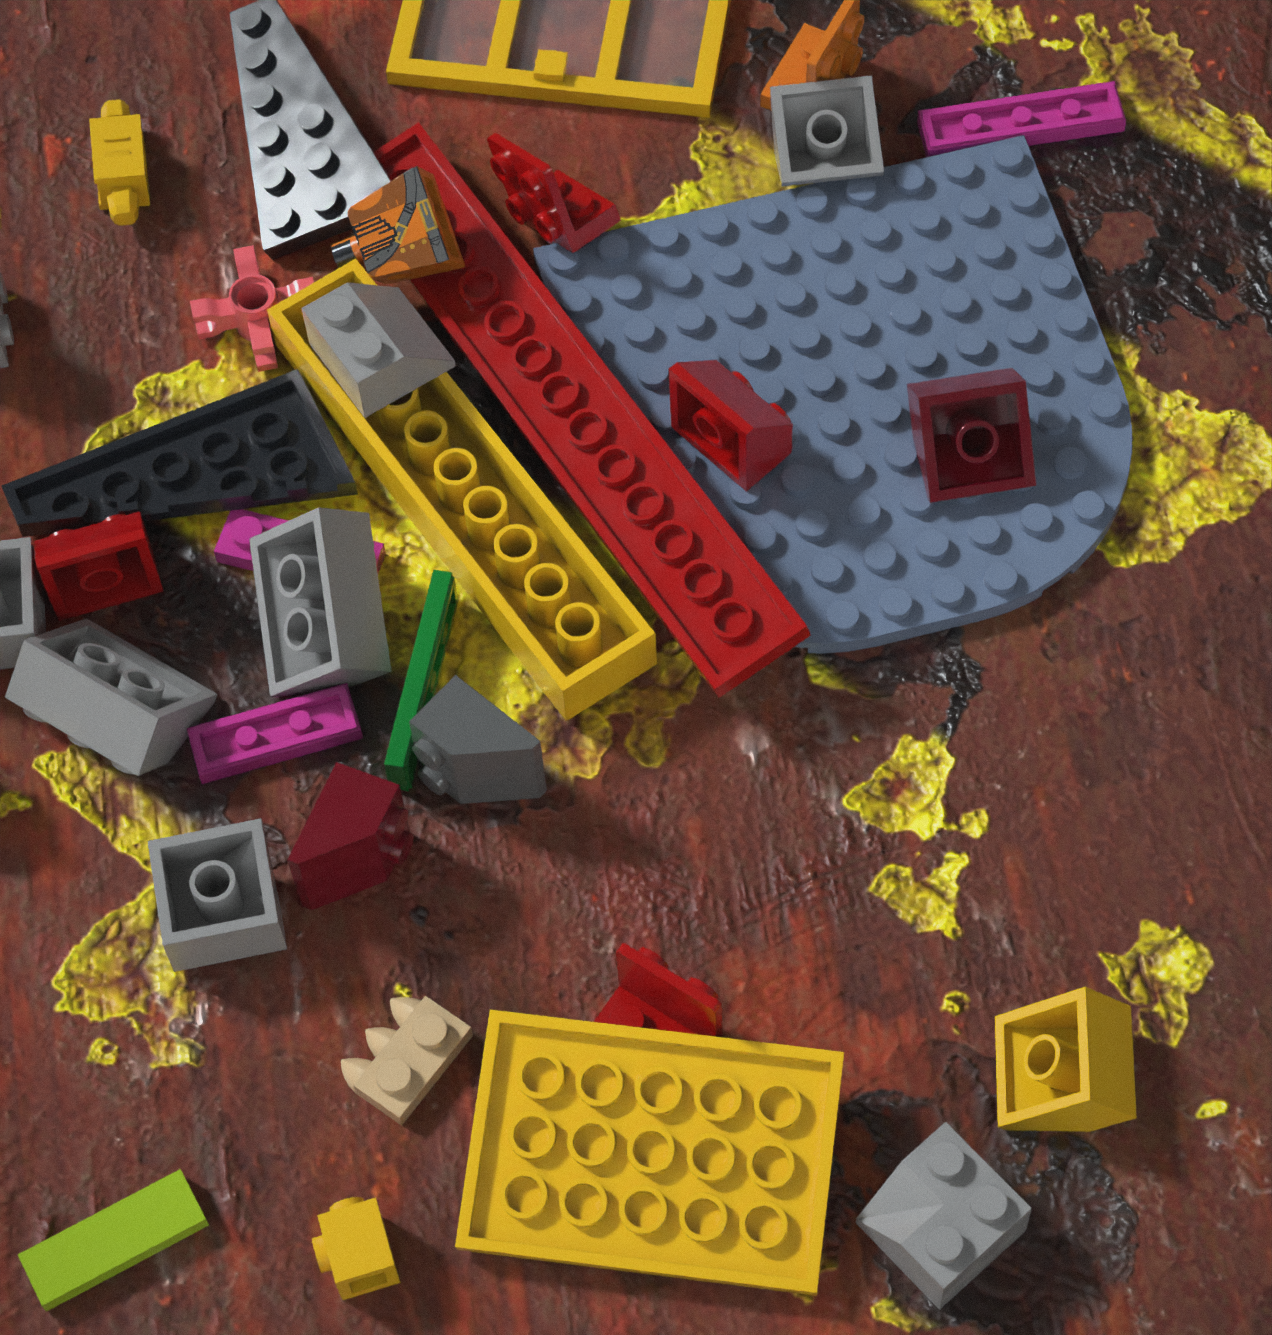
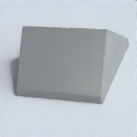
M872 76L770 87L774 154L782 187L884 175Z

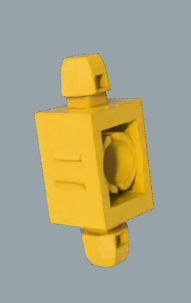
M121 99L108 100L101 108V118L89 119L94 183L97 184L99 209H109L111 220L118 226L132 225L139 216V206L150 205L146 149L140 114L130 115L129 106L125 101Z

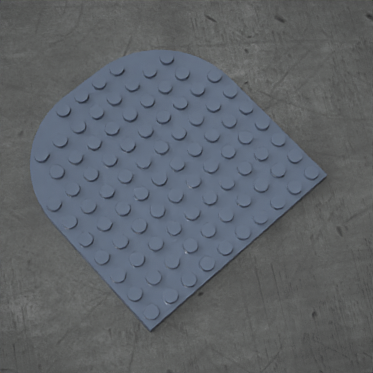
M1024 135L884 167L883 176L819 182L606 231L575 253H571L557 243L533 248L534 261L542 283L806 623L811 636L795 647L808 648V653L849 652L877 647L979 622L1026 605L1041 597L1044 589L1056 583L1068 572L1073 574L1088 559L1107 534L1119 510L1127 485L1132 456V424L1128 401ZM717 360L730 372L737 371L749 381L757 395L768 404L775 403L779 405L791 419L793 424L792 453L747 492L671 427L669 368L676 362ZM1013 368L1026 380L1036 486L930 503L927 498L912 435L907 384Z

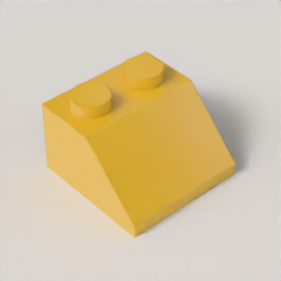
M1085 986L995 1016L998 1128L1008 1131L1091 1132L1137 1118L1130 1005Z

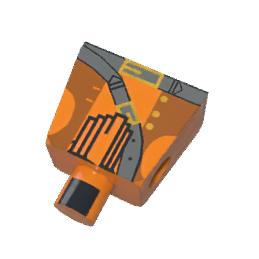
M418 166L409 169L351 206L348 210V217L355 235L337 242L331 247L338 268L357 259L361 266H366L367 272L373 280L384 284L447 272L465 266L434 174Z

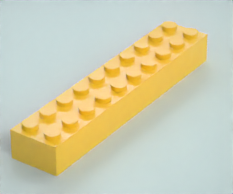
M357 259L350 261L267 309L277 348L294 370H299L305 384L450 572H452L453 576L565 721L573 718L657 665L656 634L447 372L364 418L310 346L302 307L347 282L377 285Z

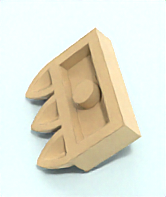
M424 996L422 1000L411 997L390 999L393 1017L400 1028L398 1030L385 1027L366 1029V1040L371 1052L375 1056L373 1061L362 1058L341 1060L342 1073L348 1086L357 1095L401 1126L473 1036L472 1028L427 996Z

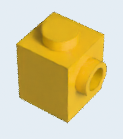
M362 1197L346 1198L334 1203L329 1208V1212L317 1215L322 1235L312 1238L316 1259L321 1274L332 1271L342 1301L400 1283L376 1197L366 1201Z

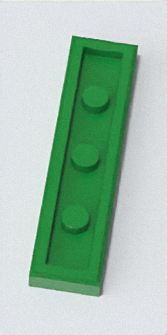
M433 570L384 762L387 780L399 784L402 791L409 792V788H412L418 765L417 757L412 750L414 743L409 721L435 696L457 609L458 594L455 577L452 572Z

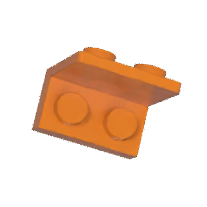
M844 0L825 31L806 23L803 24L761 92L760 107L771 111L770 87L844 79L846 74L852 76L856 72L863 54V48L858 46V37L864 25V15L859 14L860 0Z

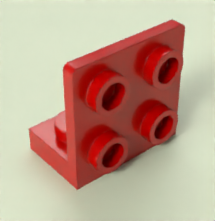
M496 132L487 138L493 155L490 158V165L497 178L504 184L508 195L505 204L510 215L520 225L526 223L537 230L548 243L555 242L571 253H575L621 221L616 205L560 170L557 169L553 172L549 164Z
M626 943L621 944L616 951L619 987L594 1022L723 1037L722 1003L718 1000V994L709 985L697 978L690 977L686 981L668 970L669 965L661 956L648 948L640 947L637 951Z

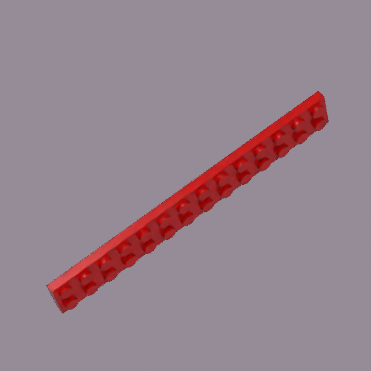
M416 123L374 151V154L390 175L391 180L416 166L434 174L465 264L464 267L456 270L410 279L408 281L717 697H722L810 637L811 634L806 623L420 123Z

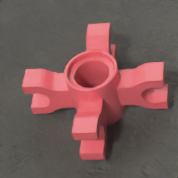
M254 245L233 249L239 279L232 284L229 290V298L220 300L202 298L190 301L199 340L211 338L225 330L237 328L238 333L244 339L251 341L258 372L278 368L267 309L314 283L313 277L299 279L288 286L275 288L271 280L260 275Z

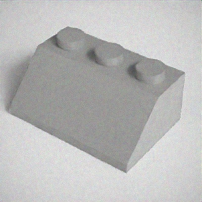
M318 507L249 539L270 697L316 692L345 683L348 684V687L356 686L391 672L369 513Z
M87 618L25 639L5 698L22 707L28 717L51 724L66 733L72 743L95 750L110 759L116 769L137 776L167 764L188 738L186 728L198 725L217 697L215 692Z

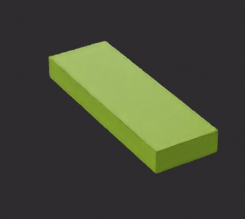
M181 1169L19 1253L18 1257L42 1307L47 1312L209 1226Z

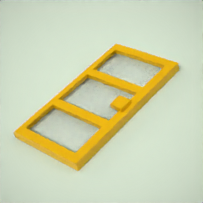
M403 0L386 68L387 83L391 85L710 118L731 0Z

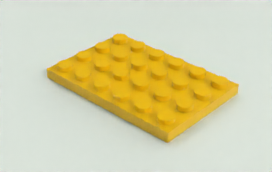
M490 1010L455 1248L461 1251L817 1296L844 1052Z

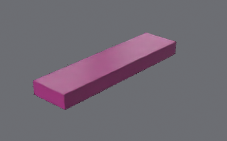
M1115 81L919 110L917 124L926 157H931L1022 135L1025 136L1028 146L1124 132L1126 118Z

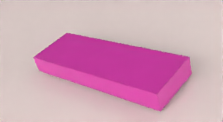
M347 683L186 728L202 784L363 739Z

